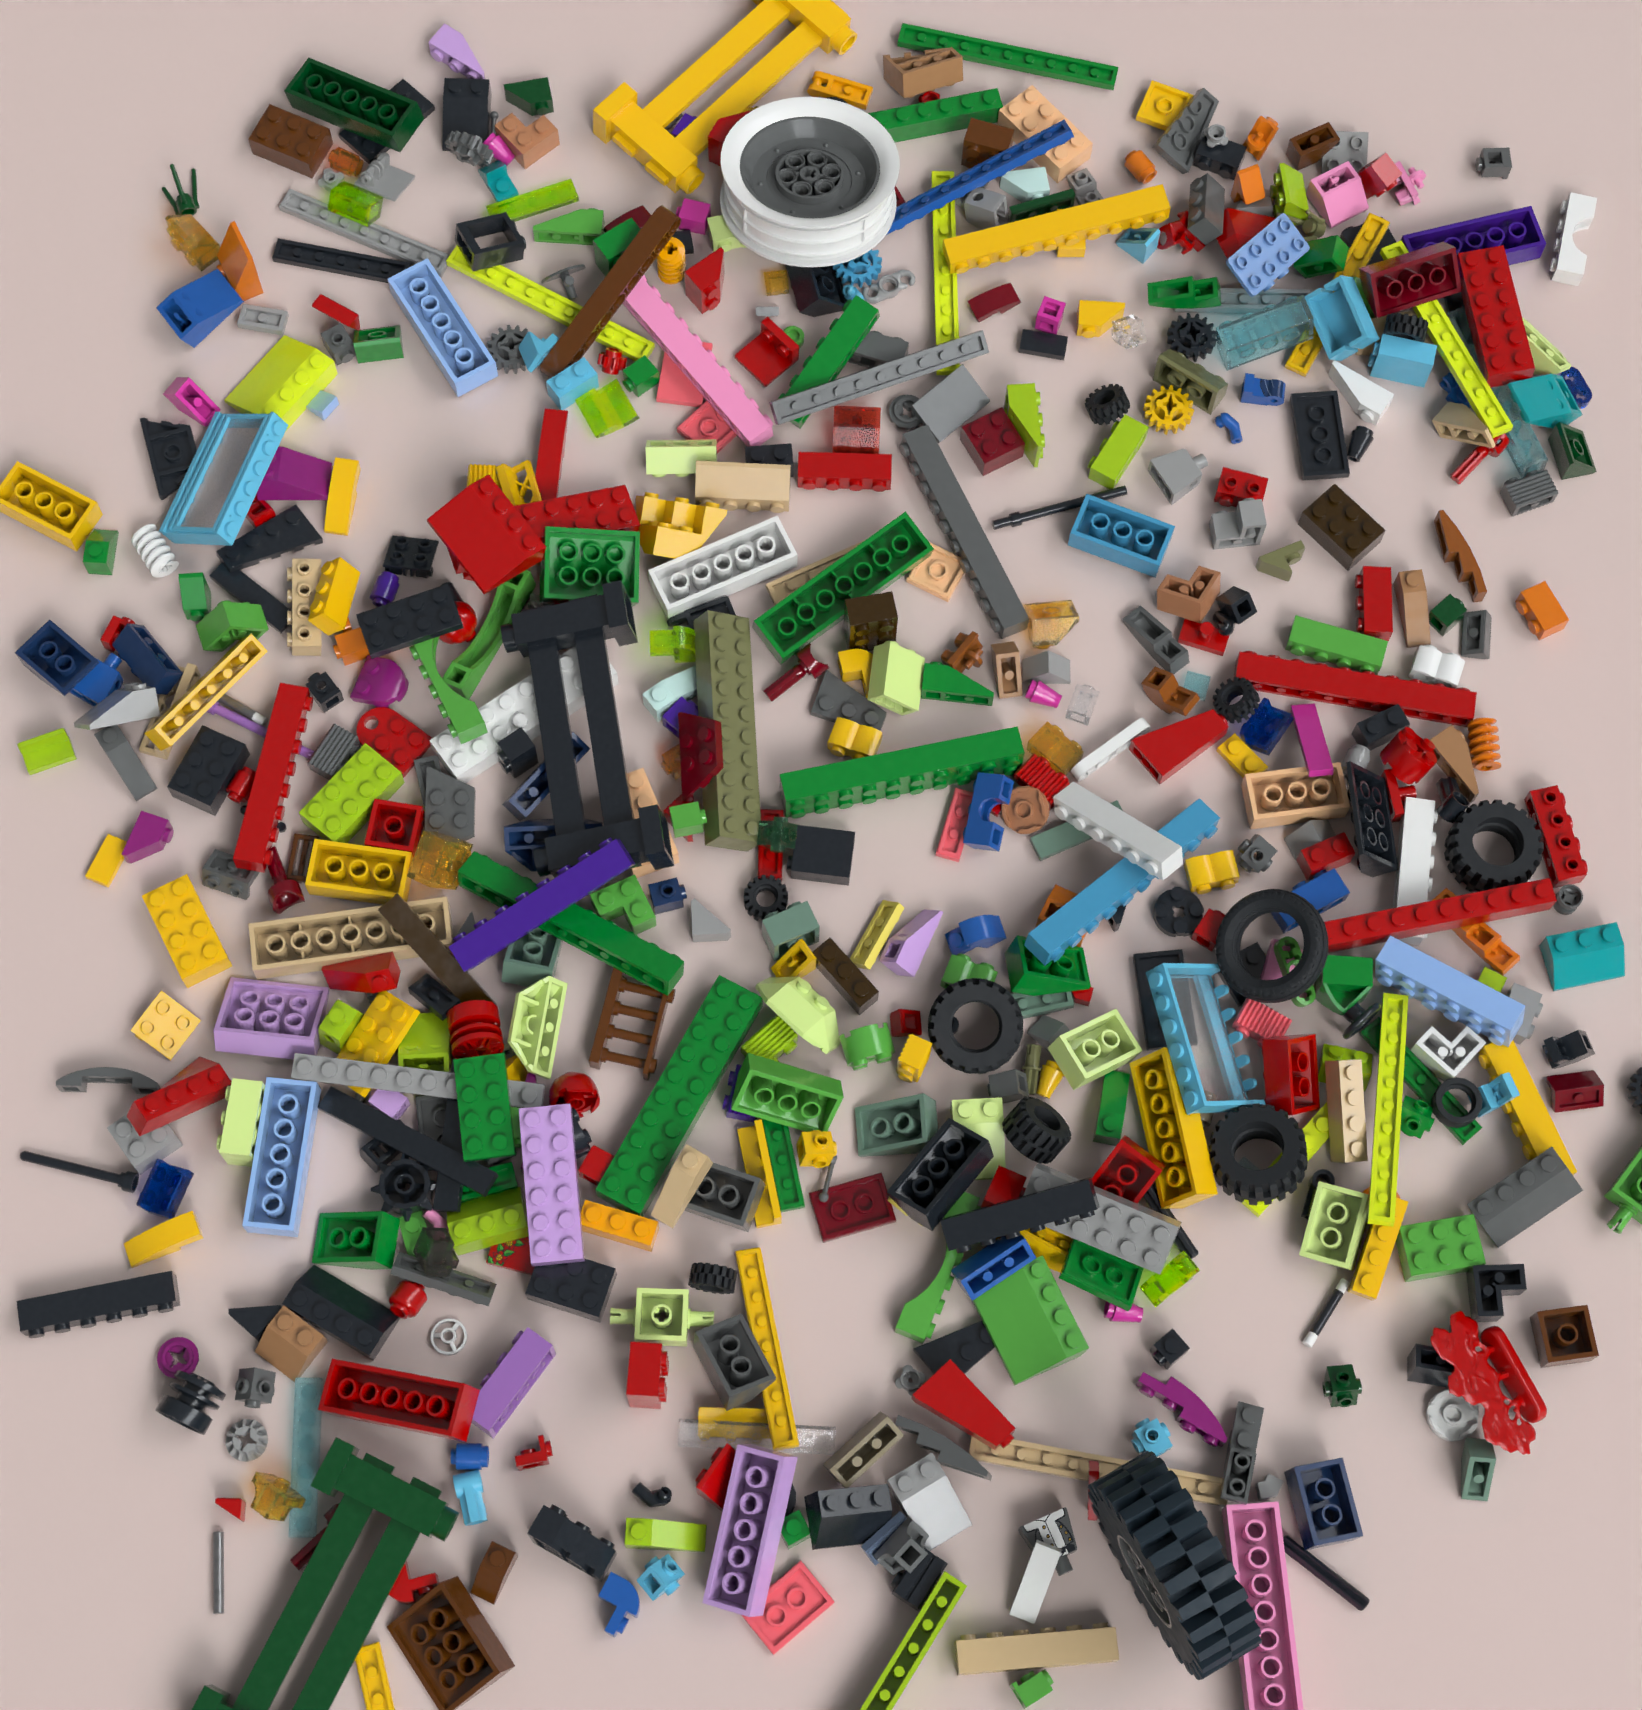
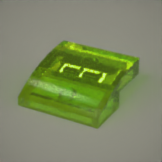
M617 379L598 391L593 388L575 399L596 438L611 434L640 419Z

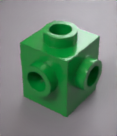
M1405 1095L1402 1101L1400 1130L1407 1136H1415L1421 1139L1424 1131L1429 1132L1435 1119L1431 1117L1433 1107L1423 1100H1415Z

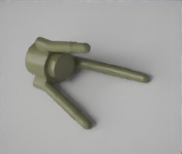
M1306 210V214L1311 217L1307 220L1287 215L1291 222L1302 225V229L1307 237H1303L1306 242L1317 240L1326 231V220L1310 210Z

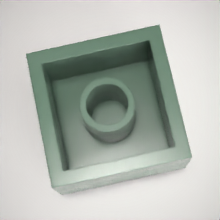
M808 901L792 903L787 907V910L780 913L778 911L771 912L762 920V937L774 961L780 959L799 939H803L807 946L819 942L820 926Z

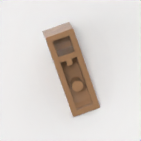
M1422 569L1398 572L1393 585L1406 647L1430 645L1427 590Z
M1451 725L1431 738L1430 741L1435 745L1433 751L1437 757L1438 766L1447 777L1457 780L1461 794L1471 804L1476 799L1479 791L1468 744L1463 733Z

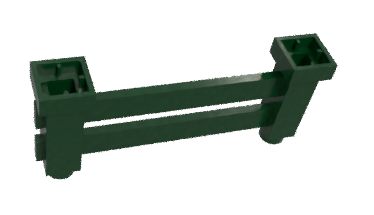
M336 1437L310 1486L332 1497H335L338 1491L344 1493V1496L234 1705L227 1703L231 1695L230 1693L212 1684L204 1685L192 1710H269L373 1509L392 1519L292 1709L330 1710L420 1534L422 1533L430 1538L434 1536L445 1542L459 1516V1512L448 1507V1503L439 1499L442 1493L439 1489L415 1477L412 1478L409 1484L393 1476L394 1466L368 1453L365 1454L362 1460L356 1457L360 1449Z

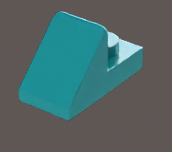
M497 160L488 165V167L484 166L478 169L480 176L498 206L519 197L516 187L508 176L506 164Z

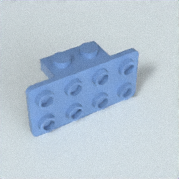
M1282 213L1226 260V265L1249 296L1254 297L1262 290L1265 292L1275 284L1273 280L1276 278L1279 280L1289 272L1288 268L1309 250V245L1288 216Z

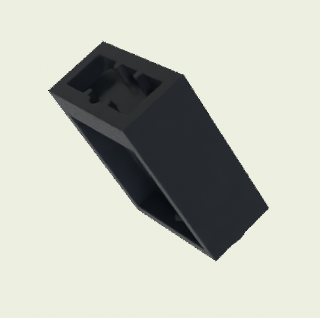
M507 212L456 224L455 242L472 271L523 260L526 241L523 236H520L515 222L510 219ZM503 232L509 242L480 249L474 238Z

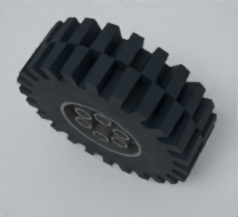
M1146 1451L1088 1485L1090 1490L1088 1495L1093 1503V1511L1100 1520L1098 1524L1103 1534L1110 1541L1108 1544L1110 1550L1122 1565L1120 1569L1126 1580L1131 1582L1135 1589V1596L1140 1604H1144L1148 1617L1154 1627L1158 1626L1166 1645L1169 1648L1172 1647L1178 1661L1181 1664L1184 1663L1191 1675L1194 1674L1197 1680H1202L1260 1646L1259 1644L1262 1643V1639L1259 1636L1261 1635L1260 1627L1255 1622L1257 1618L1253 1608L1246 1601L1248 1595L1244 1587L1234 1576L1237 1574L1234 1566L1224 1557L1221 1551L1223 1546L1217 1536L1213 1537L1208 1529V1521L1202 1511L1195 1509L1190 1493L1186 1488H1181L1178 1477L1172 1470H1168L1165 1462L1160 1457L1157 1458L1152 1451Z

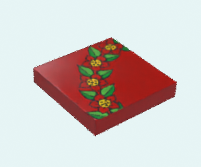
M529 1236L491 1246L486 1263L532 1275L535 1266L531 1264Z

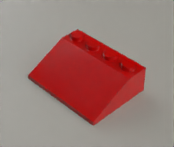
M489 474L470 484L427 519L428 524L483 594L541 562L546 550L544 543Z

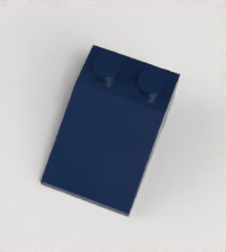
M48 620L15 652L27 669L63 696L69 693L99 664L95 657L51 620Z

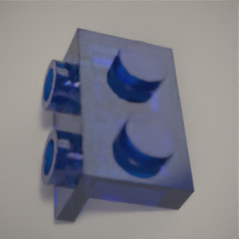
M1264 697L1258 709L1254 708L1255 714L1251 715L1249 720L1242 725L1240 736L1250 749L1269 756L1294 718L1291 713L1272 707L1269 699Z
M156 1159L136 1205L150 1214L167 1219L174 1218L194 1173L188 1169L169 1165L161 1159Z

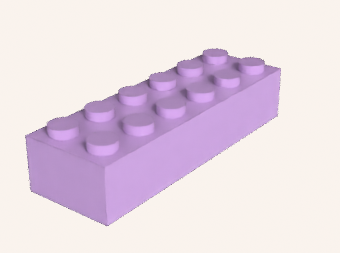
M571 1104L519 1108L532 1266L585 1261Z
M737 1444L702 1603L747 1617L763 1616L798 1457L752 1444Z

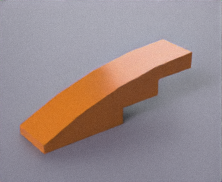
M1445 888L1433 900L1454 897L1456 895L1448 888ZM1486 923L1452 929L1477 955L1503 976L1520 961V955L1501 941L1502 936Z

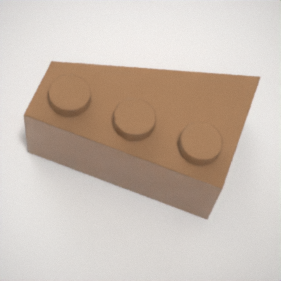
M953 47L925 50L924 55L911 56V52H906L904 57L890 58V54L883 55L884 80L903 98H912L917 94L934 91L944 86H952L957 82L963 81V57Z

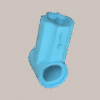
M479 1469L453 1475L457 1498L460 1499L465 1526L488 1521L482 1496L484 1490Z

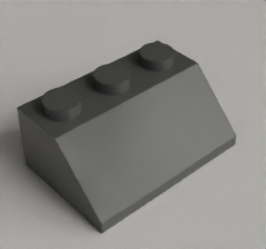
M743 1314L736 1315L695 1332L693 1348L726 1411L750 1402L776 1380V1376Z

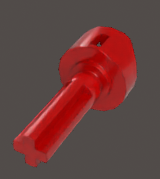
M1504 433L1493 438L1494 448L1478 445L1450 474V478L1456 481L1457 484H1461L1488 454L1495 458L1498 457L1509 444L1510 440Z

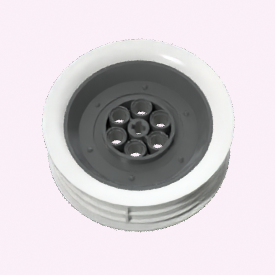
M794 97L762 105L742 117L729 131L723 143L721 171L724 181L720 191V207L723 219L731 233L744 246L754 253L777 263L798 267H825L858 258L882 241L890 230L895 218L896 194L894 188L900 170V159L896 144L885 127L875 118L861 109L841 101L820 97Z

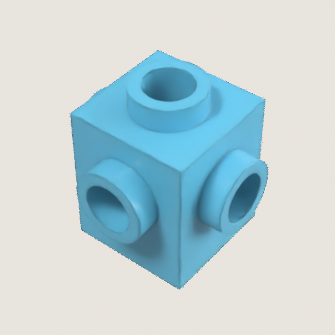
M1146 1418L1135 1425L1136 1430L1132 1433L1133 1439L1131 1442L1138 1454L1152 1451L1158 1457L1172 1448L1173 1445L1168 1438L1171 1436L1170 1432L1163 1422L1159 1423L1157 1418L1151 1422L1149 1418ZM1148 1435L1152 1436L1154 1440H1150Z
M667 1554L661 1559H658L656 1556L644 1566L646 1571L636 1581L654 1601L664 1593L669 1596L680 1587L678 1581L685 1573L672 1557Z

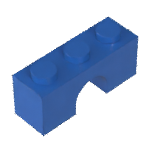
M978 772L977 779L973 784L972 802L968 807L967 826L963 831L964 844L973 849L1000 851L1004 828L994 822H990L989 815L992 808L996 805H1009L1014 784L1013 780L1005 775Z

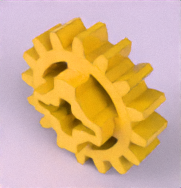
M1162 385L1159 392L1153 389L1151 396L1147 395L1146 403H1144L1143 411H1145L1144 419H1150L1148 426L1155 425L1156 432L1164 429L1165 435H1167L1169 430L1177 434L1178 428L1184 431L1186 424L1191 423L1194 413L1192 408L1193 401H1187L1189 394L1182 395V388L1174 391L1173 385H1170L1168 390H1165ZM1168 405H1169V410H1170V414H1169V415H1168V410H1167V406H1168Z

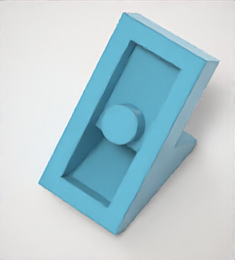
M527 332L519 345V351L527 370L532 373L543 362L560 338L552 333L547 339H539L533 333Z

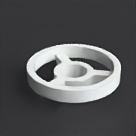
M448 1318L439 1321L431 1332L433 1347L443 1355L457 1354L464 1348L467 1342L465 1327L455 1319ZM446 1322L455 1323L452 1328H445L441 1333H435L441 1324ZM461 1326L464 1331V1340L462 1345L456 1349L454 1342L457 1335L455 1331ZM446 1332L453 1333V1338L449 1341L444 1339ZM434 1338H441L443 1343L450 1345L453 1351L445 1352L437 1348Z

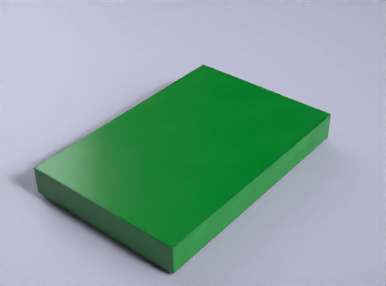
M1072 1238L1059 1279L1129 1311L1132 1307L1144 1268Z

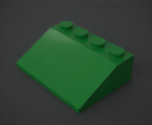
M545 526L543 543L546 546V550L541 561L539 602L565 603L572 599L590 595L604 594L602 584L621 580L631 598L632 607L639 603L640 532Z

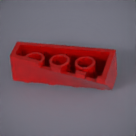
M198 1057L157 1091L133 1101L127 1118L138 1135L142 1136L225 1099L226 1088L231 1086L232 1081L220 1063Z

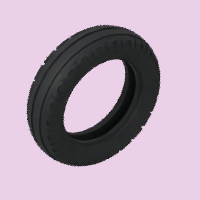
M1266 889L1254 892L1234 904L1226 913L1219 926L1216 937L1218 966L1228 984L1244 997L1262 1003L1288 1001L1308 990L1323 971L1329 947L1326 926L1315 907L1306 899L1293 892L1280 889ZM1272 912L1288 914L1296 920L1303 933L1304 948L1298 964L1291 972L1278 979L1262 980L1255 978L1245 968L1240 955V943L1246 928L1261 915Z

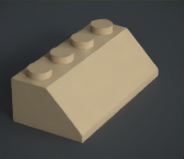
M696 461L695 505L705 506L706 502L720 504L719 508H724L727 511L746 509L750 512H758L760 510H767L773 513L789 512L791 465Z

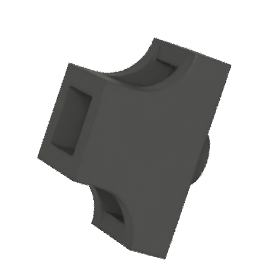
M908 1517L873 1557L893 1576L901 1570H907L911 1573L928 1554L924 1549V1545L929 1535Z

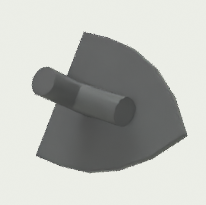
M583 264L567 267L544 278L541 283L561 278L568 299H575L577 294L573 286L574 278L570 274L584 270L586 267Z

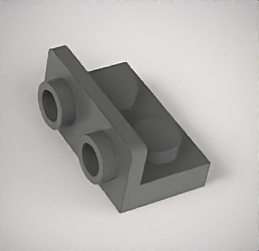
M215 849L202 868V885L247 900L250 896V886L259 872L236 868L233 861L234 855Z

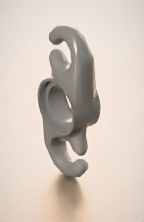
M900 270L891 275H885L877 284L870 286L871 290L877 292L875 297L868 296L869 288L865 287L863 289L862 295L864 300L868 303L876 304L885 299L894 298L901 289L908 287L900 279L903 276L909 277V285L913 286L915 276L909 270ZM890 282L895 285V288L892 291H887L882 287L883 284Z

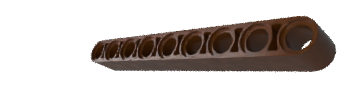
M663 205L654 211L545 357L540 366L541 372L552 378L584 356L675 234L681 224L680 217Z

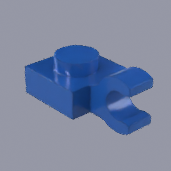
M1449 372L1442 378L1443 381L1439 383L1449 393L1445 399L1448 402L1464 404L1470 409V403L1452 373Z

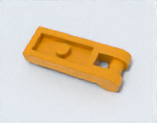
M821 71L814 72L812 77L813 83L809 85L807 93L812 97H837L854 107L866 110L873 93V87Z

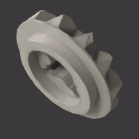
M242 1419L234 1423L227 1432L225 1445L232 1457L239 1461L248 1462L257 1459L264 1453L268 1444V1435L264 1426L256 1420ZM250 1431V1438L257 1443H247L243 1448V1442L237 1436H246Z

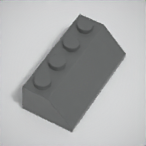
M1550 1147L1467 1205L1499 1248L1582 1192L1583 1189L1553 1147Z

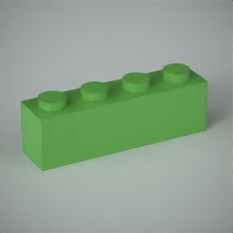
M1296 615L1285 650L1297 656L1305 655L1312 657L1318 662H1330L1337 664L1338 667H1347L1360 672L1370 671L1378 675L1382 667L1388 641Z

